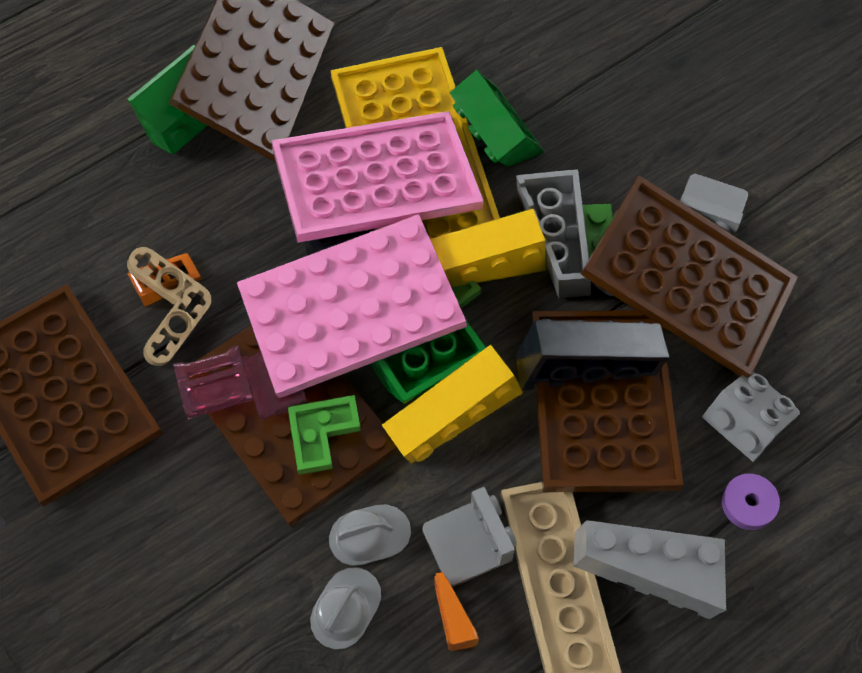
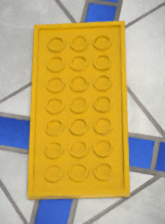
M442 47L330 70L345 128L450 112L483 198V208L481 210L422 220L430 239L500 219L472 134L468 128L466 117L463 119L452 106L455 100L449 92L455 88V84Z

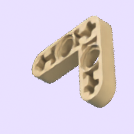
M140 247L131 253L127 261L129 272L174 304L144 347L143 354L146 361L154 366H163L172 359L211 304V295L204 286L155 251L147 247ZM143 257L149 259L147 265L155 271L159 265L162 269L153 280L150 276L154 271L146 266L139 269L137 267L138 261L135 258L141 260ZM165 274L175 276L178 280V287L173 290L164 288L161 284V277ZM198 294L202 297L200 300L202 305H196L189 315L185 311L192 300L188 295L194 297ZM174 317L183 319L186 323V331L183 333L173 332L169 327L170 319ZM166 336L171 339L164 349L167 356L161 354L157 358L153 355L155 349L151 345L159 346Z

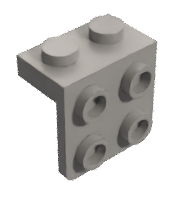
M692 174L689 177L680 202L735 236L743 216L742 212L748 198V192L720 181Z
M753 372L748 378L742 375L722 390L702 418L754 462L774 438L797 418L800 411L795 407L791 399L777 392L762 375Z
M485 487L471 493V503L432 519L423 525V534L439 569L447 577L452 587L513 560L514 547L517 546L515 535L509 526H503L499 515L502 514L500 505L494 495L489 497Z

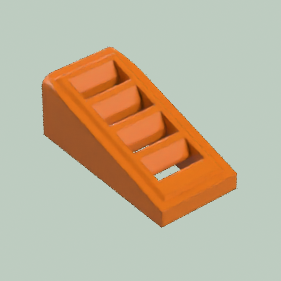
M188 253L166 259L178 269L184 265L189 273L187 275L195 281L202 279ZM158 265L150 278L154 280L162 267ZM130 272L127 273L145 307L164 298L151 288L146 287L144 283L135 278ZM168 274L162 276L164 282L161 284L164 288L173 290L178 287L177 278L170 279Z
M443 572L436 573L434 586L448 649L453 652L477 646L479 641L478 634L451 584Z

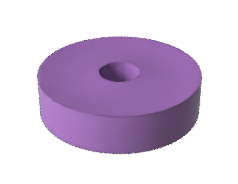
M742 474L735 477L729 482L722 495V508L727 518L736 526L746 530H758L766 527L775 518L780 507L779 495L774 485L766 478L756 474ZM745 498H752L756 506L748 505Z

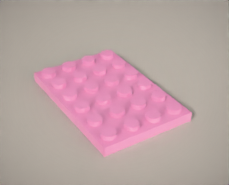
M449 111L272 140L275 160L298 243L386 227L418 214L421 220L481 210L483 208V198Z
M419 214L237 282L278 399L467 327L466 319Z

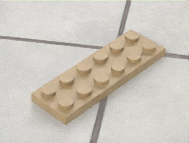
M542 482L501 490V498L508 526L512 529L517 541V546L514 547L544 673H621L595 574L574 567L575 531L581 526L573 493H543Z

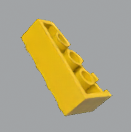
M534 209L430 239L451 287L467 285V282L471 281L479 283L546 271L545 238Z
M489 345L382 424V426L402 455L412 464L415 461H423L433 453L435 448L452 440L465 429L521 395L523 391L514 374L494 348Z

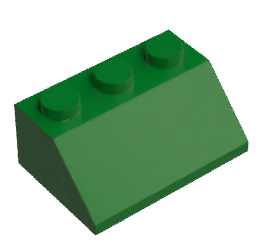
M195 45L191 46L127 99L150 141L171 155H174L208 126L168 104Z
M477 69L449 92L455 100V103L452 105L453 108L463 119L467 117L471 125L468 127L470 132L477 140L483 139L488 146L484 151L494 163L499 161L505 166L510 167L539 156L544 152V149L500 89Z
M466 321L467 327L373 362L371 367L387 391L405 404L434 387L486 347Z

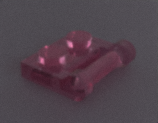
M238 346L228 348L229 352L184 364L182 361L173 364L188 419L253 400ZM233 364L231 369L189 381L188 377Z

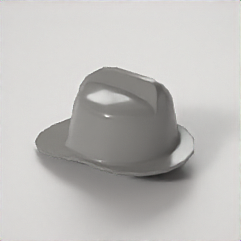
M387 504L353 510L341 516L334 523L329 535V545L338 560L351 566L364 565L389 558L400 553L408 544L411 536L410 522L401 510Z
M346 568L336 573L328 582L318 598L310 617L311 630L315 638L322 645L332 649H345L355 644L361 638L381 601V587L376 577L369 571L361 568Z

